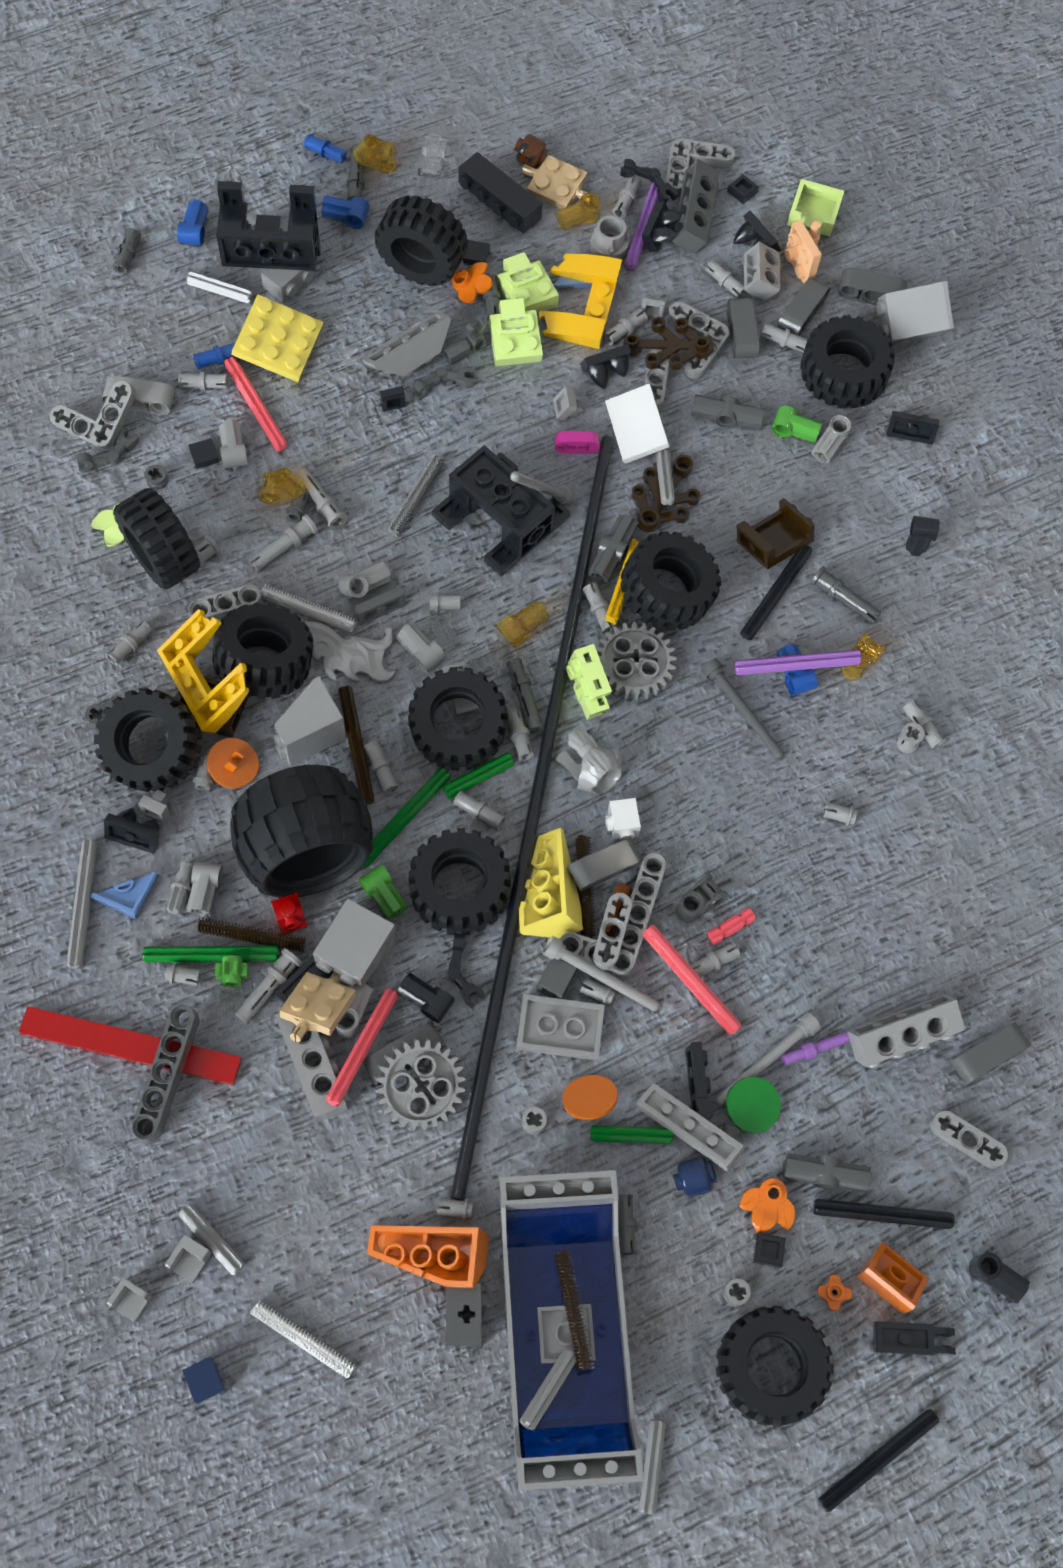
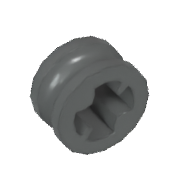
M151 465L145 470L144 476L150 488L159 490L167 485L168 476L163 466ZM155 474H160L161 478L157 477L158 480H153L152 476L155 477Z
M93 704L86 709L85 718L87 724L92 729L98 730L96 728L98 719L93 718L94 713L102 715L100 721L104 719L105 715L102 714L105 709L104 705Z

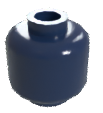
M702 1156L680 1162L677 1166L678 1173L673 1174L677 1190H683L689 1198L711 1192L714 1183H717L711 1160L706 1161Z

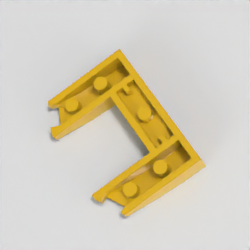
M564 254L563 259L565 260L558 267L554 265L550 270V274L591 283L592 287L584 315L539 310L538 318L539 320H545L547 329L543 330L542 334L545 337L600 349L621 271L622 260L591 254Z
M198 609L157 651L201 731L216 733L235 713L249 692V688H246L244 677L247 667L244 663H240L211 691L194 659L209 643L221 625V621L214 617L211 620L204 617L205 611Z

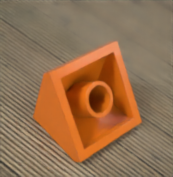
M883 1241L856 1276L901 1314L910 1312L916 1307L929 1280L928 1277Z

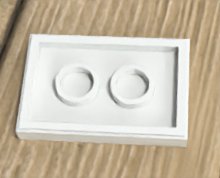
M650 384L605 401L625 464L670 447Z

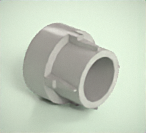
M611 214L602 217L591 234V255L606 256L623 261L628 253L630 237L625 222Z

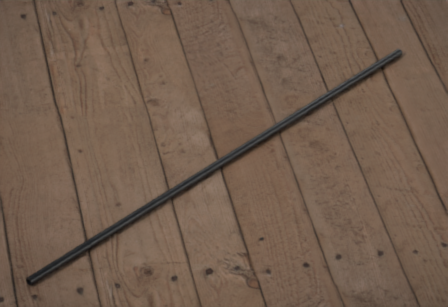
M603 436L450 1197L454 1200L464 1201L519 925V907L524 899L525 884L528 879L568 675L566 666H568L572 655L584 594L583 588L586 584L614 439L610 436Z

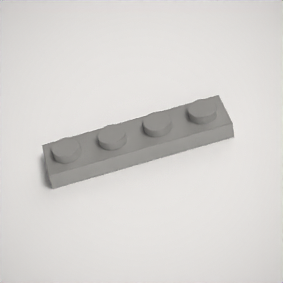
M654 1082L636 1102L638 1109L726 1171L729 1170L744 1151V1145Z

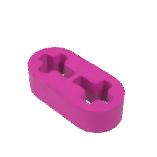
M563 431L557 433L554 437L555 450L560 453L592 454L600 449V436L595 432Z

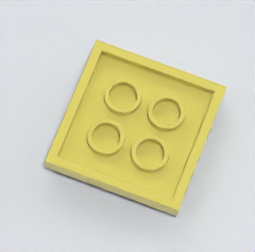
M257 294L231 355L299 382L324 322Z

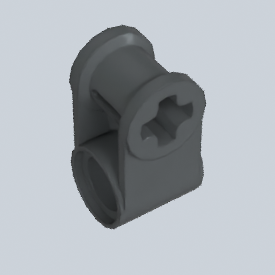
M711 874L705 875L681 896L676 912L682 921H695L709 909L718 905L727 896L728 893L725 890L722 891L712 880L713 876ZM691 903L695 906L696 910H688L684 904Z

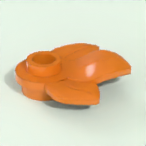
M478 262L473 264L467 271L461 269L454 274L452 278L453 287L458 292V297L462 302L466 304L474 303L477 294H484L493 286L492 279L485 275L488 268L487 263Z
M768 1178L761 1183L760 1187L748 1189L741 1197L739 1207L746 1211H752V1224L757 1233L769 1231L775 1226L776 1222L788 1230L792 1227L795 1220V1208L787 1199V1188L781 1180ZM771 1188H777L778 1196L770 1198L768 1191Z

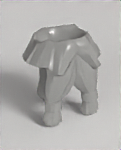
M579 729L572 731L568 735V745L582 757V764H577L567 751L558 754L556 761L569 770L578 782V790L593 794H605L609 789L615 787L616 782L621 778L622 753L619 749L599 748L591 735L588 736L587 731Z

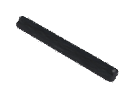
M805 546L793 555L741 631L742 637L747 640L754 638L810 557L812 552L810 546Z
M816 1199L813 1203V1213L820 1216L944 1229L953 1228L955 1223L954 1214L951 1212Z
M931 1409L923 1412L818 1498L822 1508L826 1512H831L929 1432L940 1421L936 1413Z

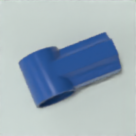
M324 196L321 213L322 216L343 220L348 226L360 229L365 223L370 205L361 197H353L349 201Z
M193 200L188 203L184 221H180L178 224L177 240L179 243L203 245L205 238L204 226L209 209L208 205H205L202 201Z
M797 644L785 645L776 653L777 657L802 655ZM813 669L784 671L786 687L792 696L814 690L818 687L817 677Z

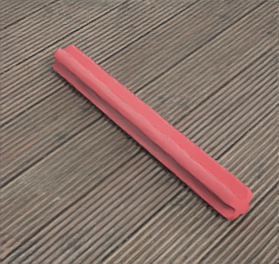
M235 357L226 359L224 363L227 371L275 450L281 452L287 449V441Z
M655 925L649 926L642 933L647 942L729 1035L737 1032L741 1027V1023Z
M391 988L385 989L326 1097V1102L334 1107H338L399 996Z

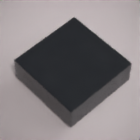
M743 174L727 188V192L742 204L757 194L759 186Z
M468 240V248L463 257V263L471 265L478 262L487 263L490 244Z
M403 386L379 391L382 411L405 407V391Z
M212 438L188 445L196 469L219 462Z
M757 1233L752 1263L781 1268L786 1238Z

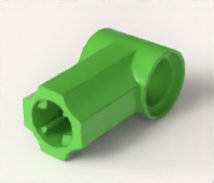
M784 405L779 407L771 430L775 435L782 438H788L792 435L815 443L822 422L801 416L795 408Z
M382 864L359 878V882L366 894L375 900L388 921L396 919L408 909L407 904L394 887L390 874Z

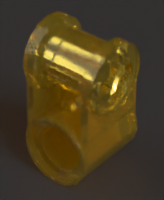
M367 134L353 150L355 160L362 165L369 166L382 173H392L397 169V161L394 159L396 148L391 142H386L374 135Z
M288 468L266 472L262 477L264 484L262 490L258 493V498L260 501L271 505L297 499L303 494L306 484Z
M865 632L852 649L860 650L861 664L858 665L859 667L854 665L842 666L843 676L849 680H859L879 660L887 647L879 645L869 637L870 634Z

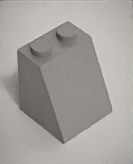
M947 281L886 293L878 298L876 307L878 315H881L882 325L880 327L886 333L885 337H889L892 343L936 337L954 329Z
M319 676L313 679L274 724L276 734L273 735V738L277 744V752L282 760H288L290 766L346 740L343 717Z
M347 898L313 952L314 960L317 962L316 966L326 973H330L332 970L339 974L340 980L353 987L356 984L363 987L397 941L395 924Z

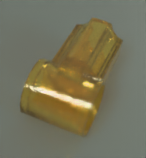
M590 192L584 194L581 197V201L557 210L556 218L560 228L566 230L583 222L587 224L596 223L600 219L601 199L597 194Z
M535 600L516 615L511 613L505 616L498 623L497 630L512 647H517L528 638L531 631L549 619V614L544 605Z

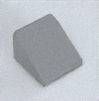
M643 298L641 306L643 312L640 315L645 312L647 317L663 318L666 301Z

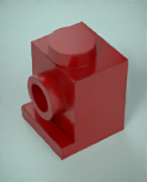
M297 893L271 901L280 932H283V935L307 928Z

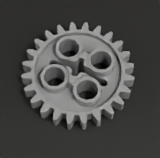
M633 622L632 628H628L623 623L621 631L614 626L613 635L606 632L605 640H599L600 648H596L611 689L613 687L616 688L615 696L619 695L622 691L626 700L630 694L634 695L635 701L638 700L639 694L648 699L650 691L657 696L658 688L665 690L666 682L671 683L673 677L671 674L675 673L676 667L674 665L676 664L677 657L673 656L675 648H668L671 640L663 641L664 632L656 635V627L646 630V623H643L641 628H637L636 622ZM622 647L628 651L620 652L617 648ZM642 648H650L652 652H646ZM625 670L629 674L622 675L618 671ZM644 670H650V671H652L654 674H652V675H647V674H645L643 671H644Z
M413 1038L412 1046L402 1041L403 1049L399 1051L393 1046L394 1056L384 1055L385 1060L388 1062L387 1065L377 1066L383 1074L374 1076V1079L381 1083V1085L374 1087V1091L382 1094L376 1100L379 1104H385L381 1109L384 1114L391 1112L389 1119L392 1122L400 1117L399 1125L402 1128L406 1126L408 1121L412 1130L416 1129L418 1123H420L423 1130L427 1129L428 1122L438 1127L437 1118L441 1117L444 1121H447L445 1113L447 1111L456 1112L452 1106L453 1102H462L456 1095L457 1093L465 1092V1089L458 1085V1083L465 1081L466 1078L463 1075L457 1074L463 1069V1066L460 1064L453 1065L458 1057L455 1054L448 1056L450 1049L447 1046L440 1050L441 1043L439 1041H435L432 1046L428 1038L423 1040L422 1045H420L417 1038ZM423 1058H428V1067L425 1070L419 1071L417 1069L418 1062ZM406 1064H409L414 1073L422 1080V1084L435 1100L433 1104L428 1101L425 1094L417 1087V1083L405 1069ZM405 1075L407 1077L406 1084L400 1088L395 1087V1079ZM439 1080H444V1089L440 1092H434V1084ZM415 1098H422L423 1102L420 1108L415 1110L410 1108L411 1102Z

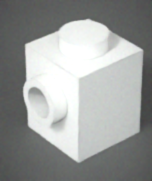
M636 798L609 802L605 824L607 831L612 833V839L623 841L632 838L633 840L639 836L641 825Z

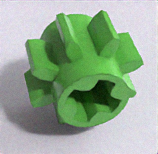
M224 956L222 964H215L216 980H221V985L224 987L235 988L242 986V979H249L248 963H243V958L240 956Z

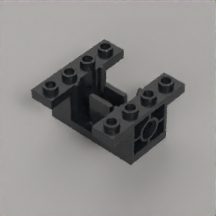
M218 181L217 191L220 209L216 238L222 266L303 271L316 270L317 256H320L321 245L314 186L290 185L289 196L291 205L287 231H282V228H280L281 216L257 215L255 230H251V224L246 220L248 203L245 202L242 182Z
M483 445L449 474V496L432 510V516L450 530L470 512L473 514L477 505L480 506L502 526L501 542L484 556V562L502 577L570 517V511L554 497L548 500L537 490L512 481L510 475L514 471L518 472V466L502 452L495 455Z

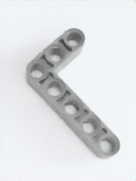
M650 853L643 859L630 898L632 908L624 937L631 936L636 940V943L628 945L623 941L617 960L626 962L628 968L621 970L614 966L610 970H604L621 981L629 978L633 971L643 940L642 933L647 928L666 869V861L658 853ZM655 865L659 868V871L651 872L647 869V866ZM646 888L650 890L652 895L643 896L639 890ZM639 912L644 916V919L635 920L631 917V914ZM571 932L561 936L562 944H573L577 948L572 953L595 965L589 954L594 952L597 940ZM606 944L605 951L601 954L603 962H607L611 958L609 953L612 945Z

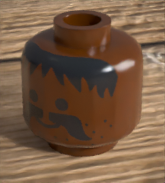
M527 134L524 139L519 138L514 148L517 152L516 160L533 168H536L537 165L541 166L548 153L546 143L532 134Z

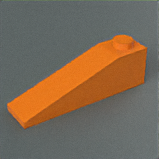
M371 1225L367 1254L445 1287L475 1288L487 1266L490 1235L477 1227Z

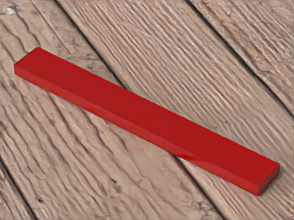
M27 1006L19 1029L20 1035L149 1066L153 1064L161 1041L159 1037ZM171 1041L170 1051L172 1053L180 1050L182 1043ZM192 1045L182 1074L234 1086L242 1058ZM170 1065L164 1066V1067L162 1068V1069H165V1070H170V1071H172V1068H171Z

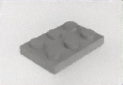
M523 994L516 1050L598 1061L605 1005Z

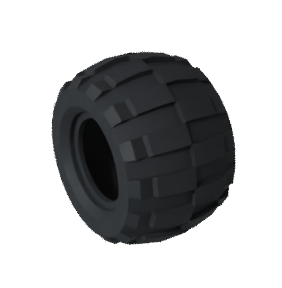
M301 765L270 774L250 786L238 798L231 811V840L238 864L250 882L264 895L282 898L297 893L298 897H304L335 887L356 874L370 858L369 855L373 851L372 821L365 800L355 784L348 780L345 773L331 766Z

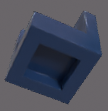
M208 1357L182 1370L195 1403L199 1404L217 1394L223 1395L227 1393L215 1360L212 1357Z

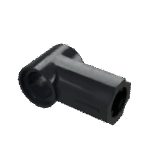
M913 516L910 534L905 547L912 556L919 557L927 551L931 541H936L940 525L939 519Z
M411 972L405 976L397 990L400 996L419 1007L426 1017L436 1023L442 1021L455 1002L454 997L439 987H432Z
M992 1252L973 1257L969 1263V1272L975 1280L985 1282L1014 1303H1019L1029 1289L1030 1281L1002 1263L1001 1258ZM982 1260H985L989 1263V1274H986L982 1270Z

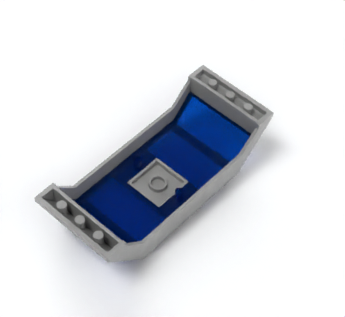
M616 1170L500 1177L502 1258L513 1435L519 1491L644 1482L642 1453L635 1422L619 1246V1198ZM567 1250V1252L571 1253L568 1256H572L569 1260H573L570 1262L573 1263L570 1267H574L571 1270L575 1271L572 1274H576L573 1276L576 1278L573 1281H577L574 1285H578L575 1288L579 1289L576 1290V1292H579L576 1296H580L577 1298L581 1300L578 1303H582V1305H579V1307H582L579 1310L583 1311L580 1314H584L581 1318H585L582 1321L586 1322L583 1323V1325H586L583 1329H587L584 1333H588L585 1336H589V1338H586V1340H589L586 1344H590L587 1348H591L588 1351H592V1353H589V1355H592L589 1358L593 1359L590 1363H594L591 1366H595V1368L586 1372L578 1371V1364H575L540 1423L532 1431L524 1428L520 1423L521 1416L562 1350L567 1349L574 1352L573 1341H571L573 1337L570 1334L568 1315H566L568 1311H565L566 1304H564L565 1300L562 1297L564 1293H562V1286H560V1275H558L559 1271H557L558 1268L556 1267L558 1264H556V1257H554L556 1253Z

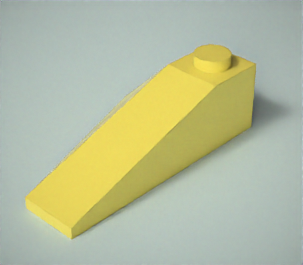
M560 827L538 836L531 864L534 866L531 878L525 884L527 889L525 901L521 902L519 907V924L522 935L551 937L553 935L560 939L565 933H576L583 930L581 904L575 880L568 869L571 861L564 830Z

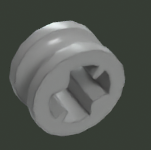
M530 1107L523 1113L522 1126L527 1133L539 1134L545 1129L547 1116L541 1108ZM532 1114L534 1117H537L539 1115L541 1117L539 1124L541 1125L538 1127L534 1124L529 1126L527 1124L530 1119L528 1116Z
M739 1278L729 1281L723 1290L725 1301L734 1307L745 1304L751 1295L748 1283ZM732 1285H737L738 1289L744 1290V1294L740 1296L742 1300L737 1301L736 1296H730L729 1291L733 1290Z

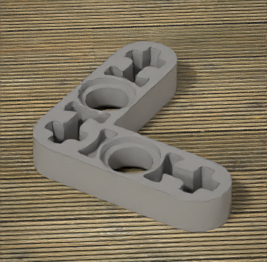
M683 138L676 139L671 145L665 183L668 182L673 186L674 178L678 179V185L673 187L678 192L677 196H680L684 173L689 163L693 164L699 159L711 167L729 168L733 165L735 151L728 145ZM679 149H683L682 156H678ZM706 151L708 155L700 156L697 152ZM679 164L683 166V169L676 170L672 166Z
M674 302L668 310L669 322L674 325L676 319L686 318L691 330L698 336L711 338L714 342V350L709 357L704 359L694 357L685 363L684 372L686 376L691 379H699L704 376L726 345L729 337V328L718 320L683 302ZM694 321H701L705 326L697 328L692 323ZM698 360H699V361H700L699 367H696L695 369H692L691 367H695V365L698 363Z
M126 381L114 383L96 421L63 405H57L52 408L49 415L50 421L55 426L100 448H110L115 443L135 400L136 390ZM122 389L128 393L126 396L119 394V391ZM116 400L117 402L122 403L123 406L121 407L115 404L114 401ZM116 408L119 413L118 418L115 421H109V411ZM59 414H64L71 418V423L58 418ZM85 420L88 423V428L86 432L79 433L77 426L79 422ZM104 423L113 426L112 429L104 426ZM100 433L107 436L106 441L99 438Z

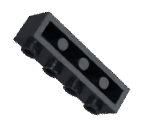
M476 152L458 167V183H460L462 188L469 190L480 202H484L496 215L503 217L513 228L518 229L521 233L524 234L542 219L543 203L480 153Z

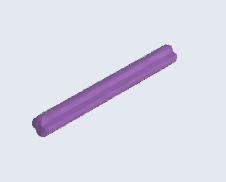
M654 182L651 183L625 259L624 267L631 271L636 269L645 243L641 235L656 202H659L656 192L658 188Z
M860 650L737 660L735 661L736 675L859 665L861 664L862 657Z

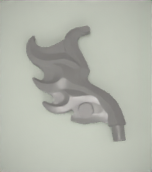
M304 621L313 636L312 656L316 662L324 659V671L330 678L337 680V675L334 673L336 670L341 671L349 680L358 683L360 681L356 676L358 673H364L372 680L378 682L389 681L396 674L395 671L387 672L382 664L385 651L392 645L393 636L391 628H386V636L382 640H371L354 636L349 640H344L324 624Z

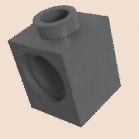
M550 959L537 983V991L547 997L563 999L575 977L577 968L562 959Z

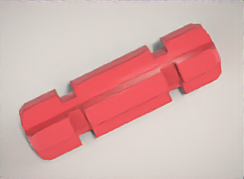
M746 908L739 915L736 914L719 924L718 928L714 927L709 930L707 937L713 945H716L723 941V937L728 938L743 929V926L753 923L756 916L750 908Z

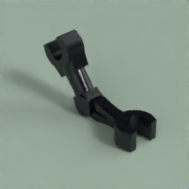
M624 160L620 176L630 178L637 175L649 179L652 183L654 182L658 188L656 192L660 202L665 201L667 203L669 199L667 195L673 201L678 195L677 190L668 182L665 183L663 181L661 173L657 168L638 167L633 160Z
M455 933L448 978L461 990L460 994L466 1006L473 1009L475 1004L470 1000V996L478 994L483 1000L485 993L472 982L468 983L462 976L460 962L464 952L466 935Z

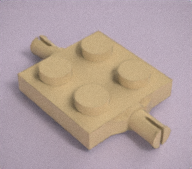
M550 155L546 157L542 165L537 169L527 164L522 168L523 174L533 177L527 187V191L548 204L567 212L570 205L578 198L587 203L592 201L593 194L582 190V186L588 176V172Z
M306 972L280 1009V1018L291 1021L296 1025V1028L290 1034V1038L293 1041L300 1042L307 1031H318L330 1036L355 999L356 989L340 984V975L335 972L328 979Z

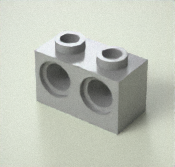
M758 242L744 253V291L766 301L781 290L780 253Z

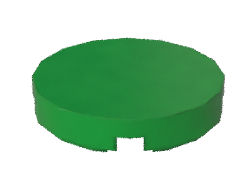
M759 1077L742 1078L731 1086L727 1092L725 1099L726 1114L735 1127L741 1131L748 1133L764 1132L772 1127L779 1118L781 1110L780 1096L775 1087L766 1079Z

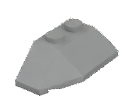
M438 311L433 313L429 318L419 321L373 350L362 359L364 364L402 377L413 374L416 368L431 362L436 355L441 353L451 322L450 316Z

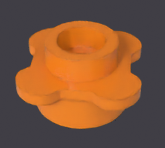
M831 1275L829 1281L817 1289L818 1296L833 1311L840 1309V1304L852 1297L851 1289L846 1288L841 1283V1278L838 1275ZM836 1290L837 1295H833L832 1291Z

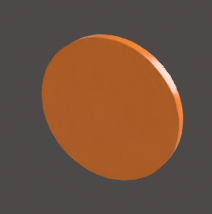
M225 738L215 743L210 749L207 756V769L210 776L219 785L237 789L245 787L253 781L258 773L259 760L255 750L247 742L238 738Z
M599 1075L583 1076L575 1079L565 1088L562 1095L563 1106L568 1114L577 1119H598L610 1113L616 1106L618 1101L617 1088L606 1077Z

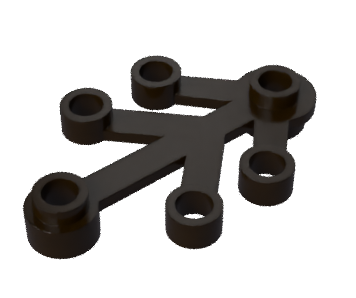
M662 317L653 318L651 326L652 331L659 333L665 340L640 339L636 334H629L623 341V345L628 344L630 347V356L638 355L642 349H662L658 354L649 353L646 355V367L649 369L658 368L660 363L669 358V367L672 370H679L683 367V364L694 357L700 359L707 358L714 350L713 340L707 336H698L689 328L686 318L676 319L674 326L675 331L683 334L689 341H681L665 326V319ZM680 350H687L682 355L675 354Z
M679 455L674 461V473L672 474L674 490L682 477L688 476L692 472L693 460L687 455ZM648 467L643 472V480L649 484L654 499L652 507H649L646 500V488L644 486H634L631 493L632 499L637 501L640 509L636 521L638 522V527L644 532H654L661 523L674 520L677 523H685L689 516L688 509L683 506L677 507L675 511L660 513L663 507L670 505H663L661 503L657 479L658 472L653 467ZM647 474H653L654 477H648ZM689 489L687 492L674 494L675 499L672 505L681 503L696 505L700 499V492L697 489ZM640 491V492H642L643 494H642V495H637V494H635V492ZM694 495L696 498L691 499L689 496ZM678 513H683L685 516L680 517Z

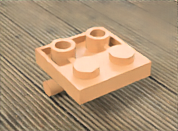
M801 220L792 223L788 235L785 257L788 262H791L797 278L801 279L803 284L809 277L815 279L822 256L817 247L821 226L818 221L812 222L810 231H807Z

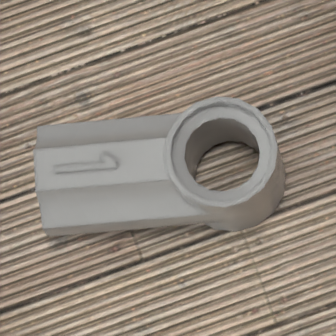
M837 415L831 419L828 428L811 451L815 460L822 464H829L840 446L848 438L851 428L849 418Z
M232 419L225 420L219 425L223 468L246 466L248 461L245 444L242 442L240 424Z
M379 561L353 574L341 577L338 584L339 591L344 596L363 597L368 591L391 581L390 571L383 561ZM353 580H355L357 585L354 592L351 590Z
M414 623L405 625L396 635L397 640L412 655L414 663L424 674L446 659L442 648L435 641L430 642Z
M195 861L191 875L192 888L187 905L188 912L204 917L211 915L216 889L220 888L223 879V865Z
M356 984L353 987L349 986L356 989V997L340 1022L344 1019H351L354 1024L351 1027L344 1028L340 1025V1022L338 1023L335 1031L342 1039H351L359 1032L360 1022L373 993V988L367 984H364L363 987Z

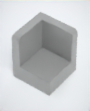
M184 1234L165 1263V1266L188 1282L194 1283L212 1253L209 1249Z
M122 1278L106 1304L137 1323L153 1297L130 1281Z

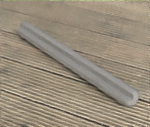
M84 840L81 845L66 963L70 969H81L83 966L91 902L90 896L92 894L97 843L94 840Z

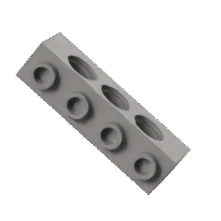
M943 994L849 1029L847 1033L855 1060L865 1067L874 1068L882 1065L884 1060L904 1057L908 1054V1051L916 1048H928L932 1045V1042L937 1040L952 1039L957 1036L956 1033L964 1031L965 1027L957 999ZM934 1018L933 1026L928 1028L929 1022ZM910 1027L909 1035L904 1038L905 1030ZM885 1037V1043L879 1047V1041Z
M280 1013L275 1015L316 1123L347 1111L346 1102L350 1101L348 1092H346L340 1105L334 1107L326 1102L329 1091L320 1093L316 1090L318 1084L323 1081H327L333 1086L336 1076L340 1073L335 1059L329 1061L326 1054L330 1047L325 1034L319 1036L318 1031H308L312 1034L308 1041H293L290 1038V1034L294 1031L296 1025L291 1021L280 1018ZM310 1057H320L322 1059L321 1063L316 1067L308 1066L307 1061Z

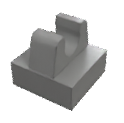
M565 386L553 399L556 419L565 421L568 417H577L582 412V408L577 407L580 397L575 395L574 388Z
M157 789L151 798L143 795L138 803L141 813L165 825L170 818L167 807L169 799L166 798L168 794Z

